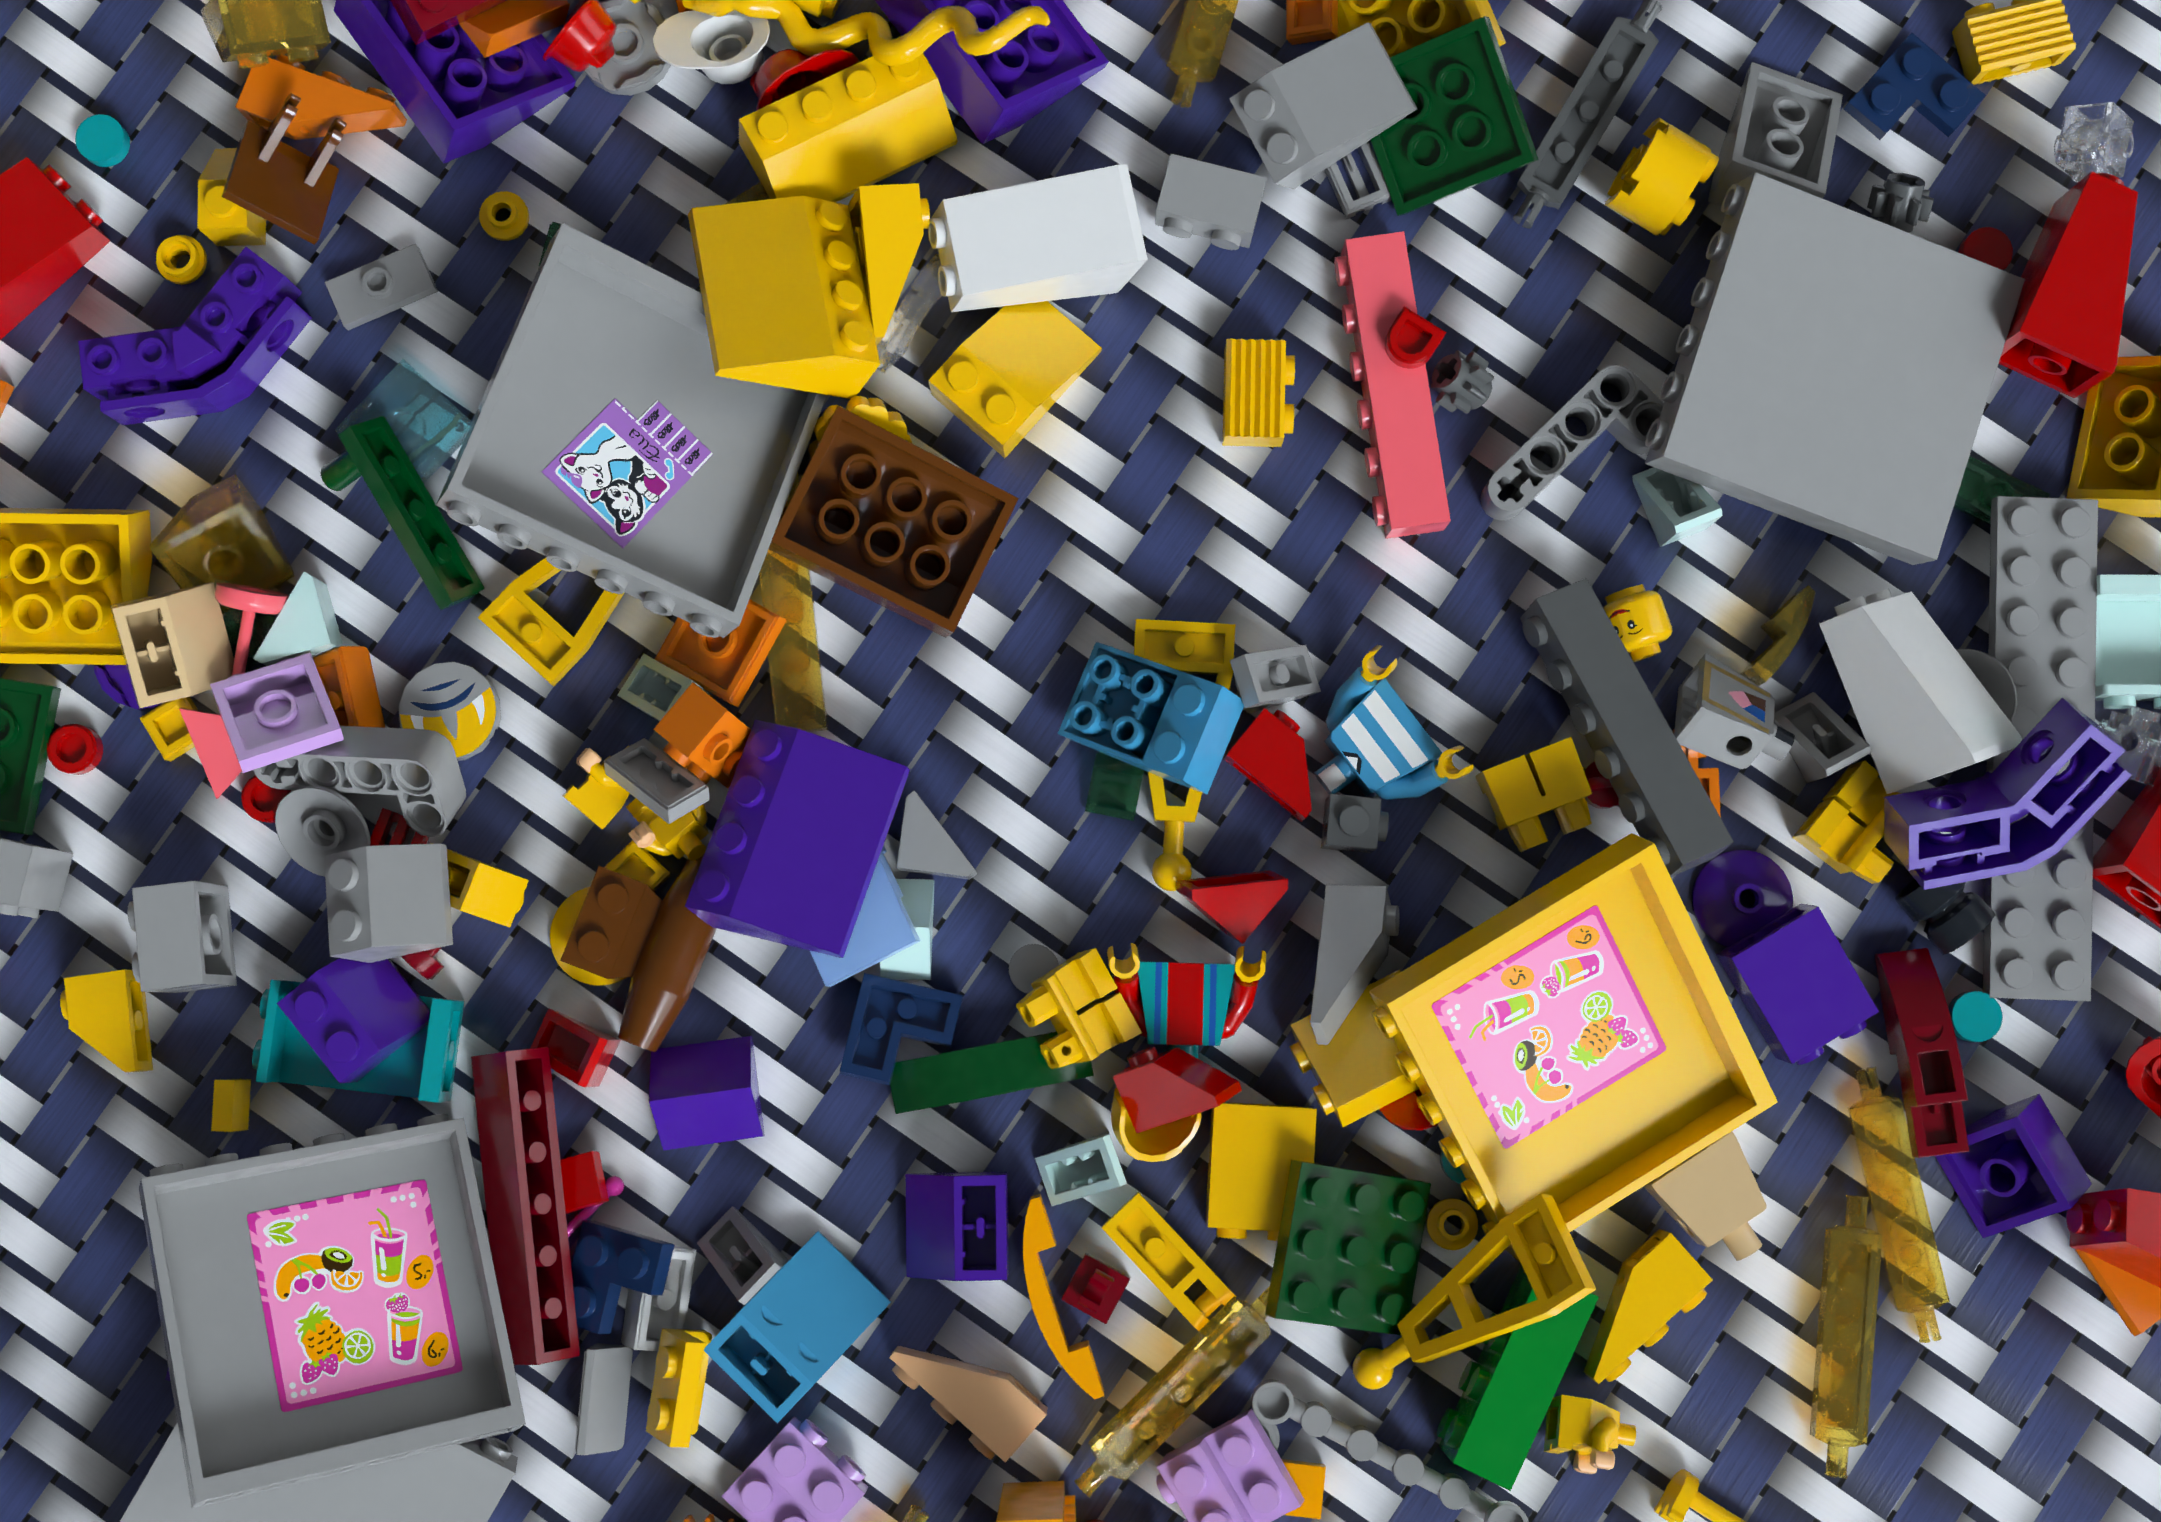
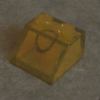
M210 0L201 9L203 21L222 62L237 61L239 69L265 66L269 64L268 57L286 54L289 62L313 60L319 58L317 50H322L331 43L321 0Z

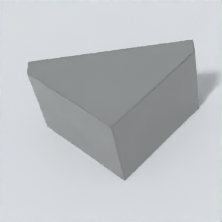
M1814 692L1774 713V724L1795 735L1794 743L1789 753L1807 783L1825 778L1871 753L1870 745Z
M915 790L907 795L897 868L900 871L969 880L977 875L976 870Z
M733 1206L697 1242L736 1299L743 1305H746L789 1261Z

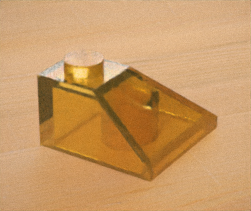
M236 474L191 497L150 544V550L180 589L214 582L215 588L216 583H231L270 590L295 576L263 511ZM220 604L222 615L234 609Z

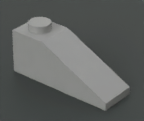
M1326 884L1310 1021L1318 1045H1328L1388 956L1390 936H1398L1400 924L1399 906L1391 905L1387 886Z

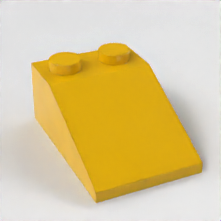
M919 183L859 186L848 204L876 345L885 336L922 240L924 229H928L930 226L929 203L927 198H920Z
M1048 301L1004 306L966 339L928 382L934 398L1002 457L1006 458L1099 355L1102 348Z

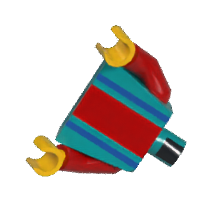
M1130 943L1131 956L1128 959L1119 960L1114 957L1113 946L1108 948L1109 967L1117 986L1115 994L1121 993L1142 1032L1139 1036L1146 1037L1147 1044H1167L1168 1050L1178 1047L1198 1058L1199 1045L1220 1046L1221 1039H1227L1235 1035L1253 1007L1259 979L1266 970V952L1264 950L1261 951V959L1254 964L1247 963L1243 960L1245 946L1237 949L1235 964L1140 962L1138 949L1134 943Z

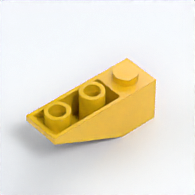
M1659 1229L1622 1263L1584 1369V1373L1598 1384L1604 1379L1611 1382L1621 1376L1631 1365L1629 1356L1643 1344L1645 1347H1650L1658 1342L1668 1332L1669 1326L1666 1323L1680 1310L1683 1313L1691 1311L1707 1295L1704 1288L1713 1279L1672 1233Z

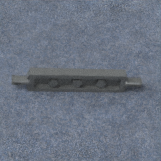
M1643 0L1632 20L1616 17L1538 147L1536 153L1539 160L1528 164L1516 185L1527 195L1517 213L1513 216V220L1517 224H1520L1528 209H1531L1522 225V227L1528 229L1532 228L1535 219L1544 205L1559 210L1659 42L1649 29L1662 10L1660 2L1656 1L1648 16H1645L1653 0Z

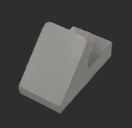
M1306 645L1249 653L1230 660L1235 676V684L1247 713H1254L1264 708H1271L1321 692Z

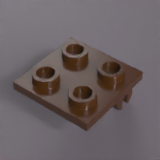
M290 93L268 129L250 120L244 125L222 197L315 245L320 238L339 168L328 163L340 143L344 135L341 132L347 123L336 118L311 157L280 141L298 111L295 107L301 101L300 97Z

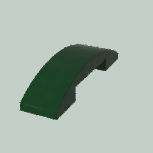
M1057 1031L896 1062L890 1083L895 1113L911 1112L1094 1076L1092 1062L1072 1063L1060 1068L1051 1069L1041 1053L1040 1045L1058 1035Z

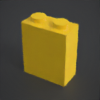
M1400 970L1366 987L1328 1045L1317 1044L1310 1023L1311 1015L1291 1024L1296 1043L1289 1046L1290 1051L1301 1072L1304 1074L1311 1070L1315 1076L1318 1085L1312 1087V1090L1324 1114L1328 1115L1334 1112L1342 1127L1419 1089L1415 1081L1409 1082L1399 1069L1394 1055L1400 1051L1393 1037L1387 1039L1378 1028L1372 1016V1011L1377 1009V1006L1369 991L1399 974Z
M1224 1102L1220 1106L1211 1109L1205 1224L1207 1227L1217 1228L1216 1237L1246 1239L1247 1230L1267 1231V1240L1278 1241L1291 1160L1314 1163L1316 1108Z

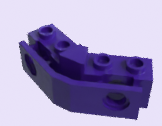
M245 247L181 327L78 341L83 389L101 400L100 411L121 425L223 412L253 393L312 317L295 303L302 294V291L285 275ZM228 359L233 362L226 372L202 385V375L225 363ZM144 394V396L132 397V395Z
M2061 698L1992 773L1987 771L1983 777H1977L1972 781L1884 797V841L1923 890L2027 871L2056 855L2128 780L2131 774L2116 761L2126 750L2096 722L2064 698ZM2070 760L2068 767L2056 776V773ZM1937 832H1951V833H1949V834H1941V833H1937Z

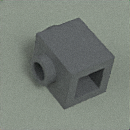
M1330 794L1325 799L1321 849L1372 853L1377 850L1378 841H1386L1389 821L1388 812L1380 811L1381 799Z

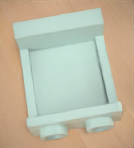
M2097 575L2095 701H2103L2104 709H2129L2136 707V701H2153L2154 709H2161V575Z

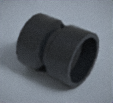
M1913 879L1898 893L1895 901L1913 922L1926 920L1924 932L1942 955L1953 952L1970 941L1995 916L1994 911L1980 895L1973 894V892H1963L1966 882L1923 890L1919 883Z

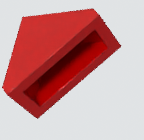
M1271 870L1176 881V891L1226 935L1242 944L1288 890V879Z
M549 1008L530 1049L549 1047L551 1069L577 1085L588 1088L600 1086L621 1040Z

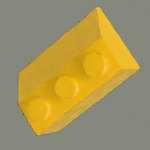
M2161 356L2118 357L2114 373L2088 389L2067 499L2098 500V508L2137 517H2161Z

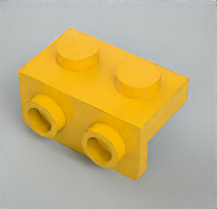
M662 1328L651 1400L648 1407L646 1432L668 1447L689 1448L690 1437L698 1430L709 1355L704 1351V1348L712 1341V1334L706 1330Z

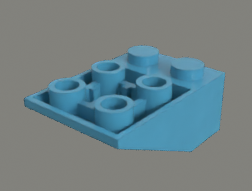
M1096 642L1058 734L1154 775L1208 794L1244 705L1240 697L1222 685Z
M818 1230L704 1348V1351L778 1423L882 1313L891 1301Z

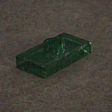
M1969 456L1953 508L1991 525L1993 498L1997 496L2049 498L2050 494Z

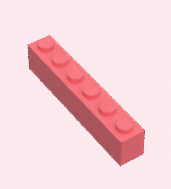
M1402 231L1345 239L1341 256L1335 257L1334 260L1335 275L1338 287L1346 286L1348 304L1342 305V319L1345 333H1353L1356 352H1350L1349 361L1353 382L1361 381L1363 400H1357V414L1360 429H1368L1371 448H1365L1364 456L1368 477H1376L1379 496L1372 497L1376 526H1384L1386 539L1444 531L1451 519L1426 364L1413 369L1402 368L1390 360L1385 350L1387 333L1402 308L1405 306L1417 314L1405 233Z

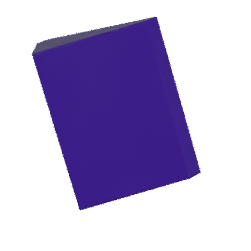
M752 1036L659 1048L656 1052L651 1051L649 1104L663 1150L765 1136Z

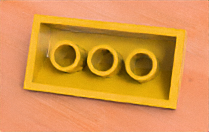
M924 53L911 62L897 66L881 64L872 56L739 119V144L770 199L804 195L838 202L854 194L859 186L873 185L956 145L958 142L939 80Z

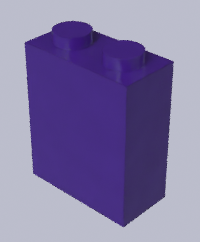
M1801 903L1716 954L1775 1058L1790 1064L1796 1062L1797 1065H1802L1813 1061L1824 1053L1822 1046L1838 1036L1840 1039H1846L1858 1034L1867 1027L1865 1020L1879 1012L1819 906Z

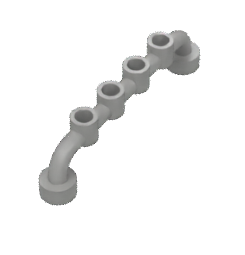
M1269 1379L1262 1381L1255 1387L1252 1393V1408L1256 1416L1264 1423L1276 1425L1290 1418L1300 1423L1303 1430L1309 1436H1325L1346 1447L1349 1454L1355 1460H1371L1390 1470L1401 1484L1407 1486L1417 1484L1436 1494L1449 1509L1458 1510L1463 1508L1483 1519L1484 1522H1529L1524 1511L1515 1503L1510 1501L1495 1503L1471 1490L1458 1474L1446 1473L1443 1475L1423 1465L1421 1459L1412 1450L1401 1449L1397 1451L1377 1441L1369 1428L1363 1425L1351 1427L1331 1417L1323 1404L1316 1401L1305 1403L1293 1397L1287 1385L1279 1380Z

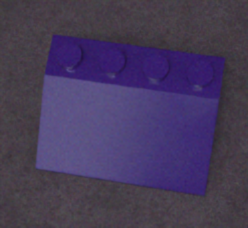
M336 0L335 14L443 164L484 148L575 86L576 81L565 65L552 58L546 61L543 60V56L550 45L542 34L485 58L459 24L416 45L390 0Z
M875 0L901 36L908 33L932 11L945 6H962L968 9L975 16L980 32L996 26L1013 12L1023 7L1040 6L1048 14L1050 19L1049 25L1028 27L1007 42L1001 49L990 54L980 56L967 54L958 45L954 31L940 37L923 52L939 80L941 90L982 144L1017 129L1104 69L1109 62L1063 0Z
M755 720L685 907L713 928L843 958L910 769L905 765L799 728Z

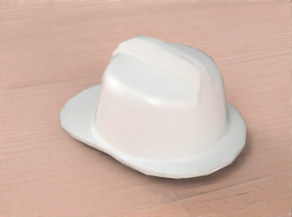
M693 10L680 12L667 18L657 27L653 43L655 52L662 61L674 67L701 69L710 80L720 84H735L744 81L753 75L754 72H758L760 66L765 62L762 49L767 44L770 27L767 19L749 17L736 10L721 17Z

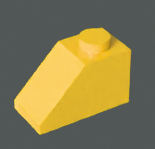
M237 148L215 149L198 179L197 228L217 246L266 245V219L222 197Z
M447 849L451 907L511 927L515 914L519 912L523 905L524 892L529 880Z
M124 969L64 978L65 990L62 991L60 996V1007L63 1017L68 1020L69 1029L122 1071H152L153 1062L146 994L141 991L140 983L135 980L133 970Z

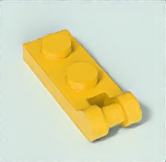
M1139 1192L1101 1227L1199 1332L1211 1322L1208 1317L1221 1304L1226 1307L1237 1297ZM1199 1279L1206 1286L1207 1290L1193 1302L1184 1292Z

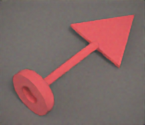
M216 583V600L226 607L243 610L232 675L244 674L255 613L279 614L289 596L258 587ZM179 708L216 799H218L242 772L221 715Z

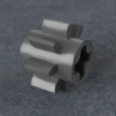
M1892 173L1888 175L1887 181H1884L1883 186H1872L1867 208L1872 210L1871 216L1877 217L1878 221L1910 233L1913 231L1914 226L1917 225L1918 220L1928 222L1934 198L1929 197V190H1924L1925 181L1922 178L1906 173Z
M1457 350L1455 354H1449L1442 358L1435 366L1432 374L1433 383L1431 388L1439 393L1436 402L1451 413L1458 408L1467 414L1470 410L1481 407L1488 400L1492 392L1494 376L1486 371L1489 362L1474 351L1466 356Z

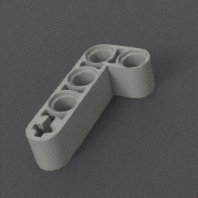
M1611 365L1605 367L1493 474L1481 493L1480 500L1483 510L1495 520L1505 521L1516 517L1605 430L1610 432L1630 452L1640 455L1648 454L1650 448L1645 446L1646 436L1642 435L1636 428V418H1646L1654 422L1660 418L1664 403L1625 366ZM1609 383L1616 386L1621 392V401L1611 402L1605 399L1601 394L1600 385ZM1567 417L1581 419L1586 425L1587 435L1575 436L1570 433L1566 428L1565 419ZM1540 450L1547 453L1552 459V469L1544 471L1536 468L1531 462L1530 452ZM1519 476L1524 483L1512 498L1507 499L1505 502L1501 501L1497 495L1501 490L1503 491L1511 485Z
M340 726L344 740L253 770L257 778L264 784L276 789L295 790L299 787L314 785L326 787L340 793L397 795L407 824L415 832L428 837H435L444 833L466 799V788L451 742L444 735L431 730Z

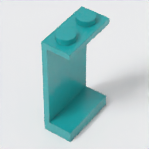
M271 979L270 988L263 992L260 1001V1017L265 1019L262 1040L259 1039L256 1042L252 1055V1066L254 1070H257L256 1082H284L412 1097L418 1098L419 1101L436 1103L451 1101L465 1001L420 996L431 1010L429 1024L358 1082L339 1083L277 1005L281 999L302 982Z

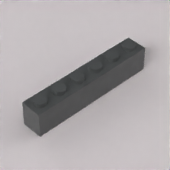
M1587 578L1536 598L1520 618L1523 623L1525 638L1531 646L1538 650L1543 659L1551 685L1561 692L1570 709V717L1574 727L1580 734L1585 736L1594 752V760L1598 771L1603 777L1610 780L1619 798V807L1625 819L1633 823L1640 837L1655 843L1670 877L1715 858L1734 841Z

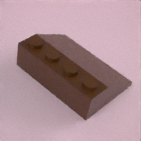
M837 406L775 530L769 550L946 638L954 633L1019 498Z

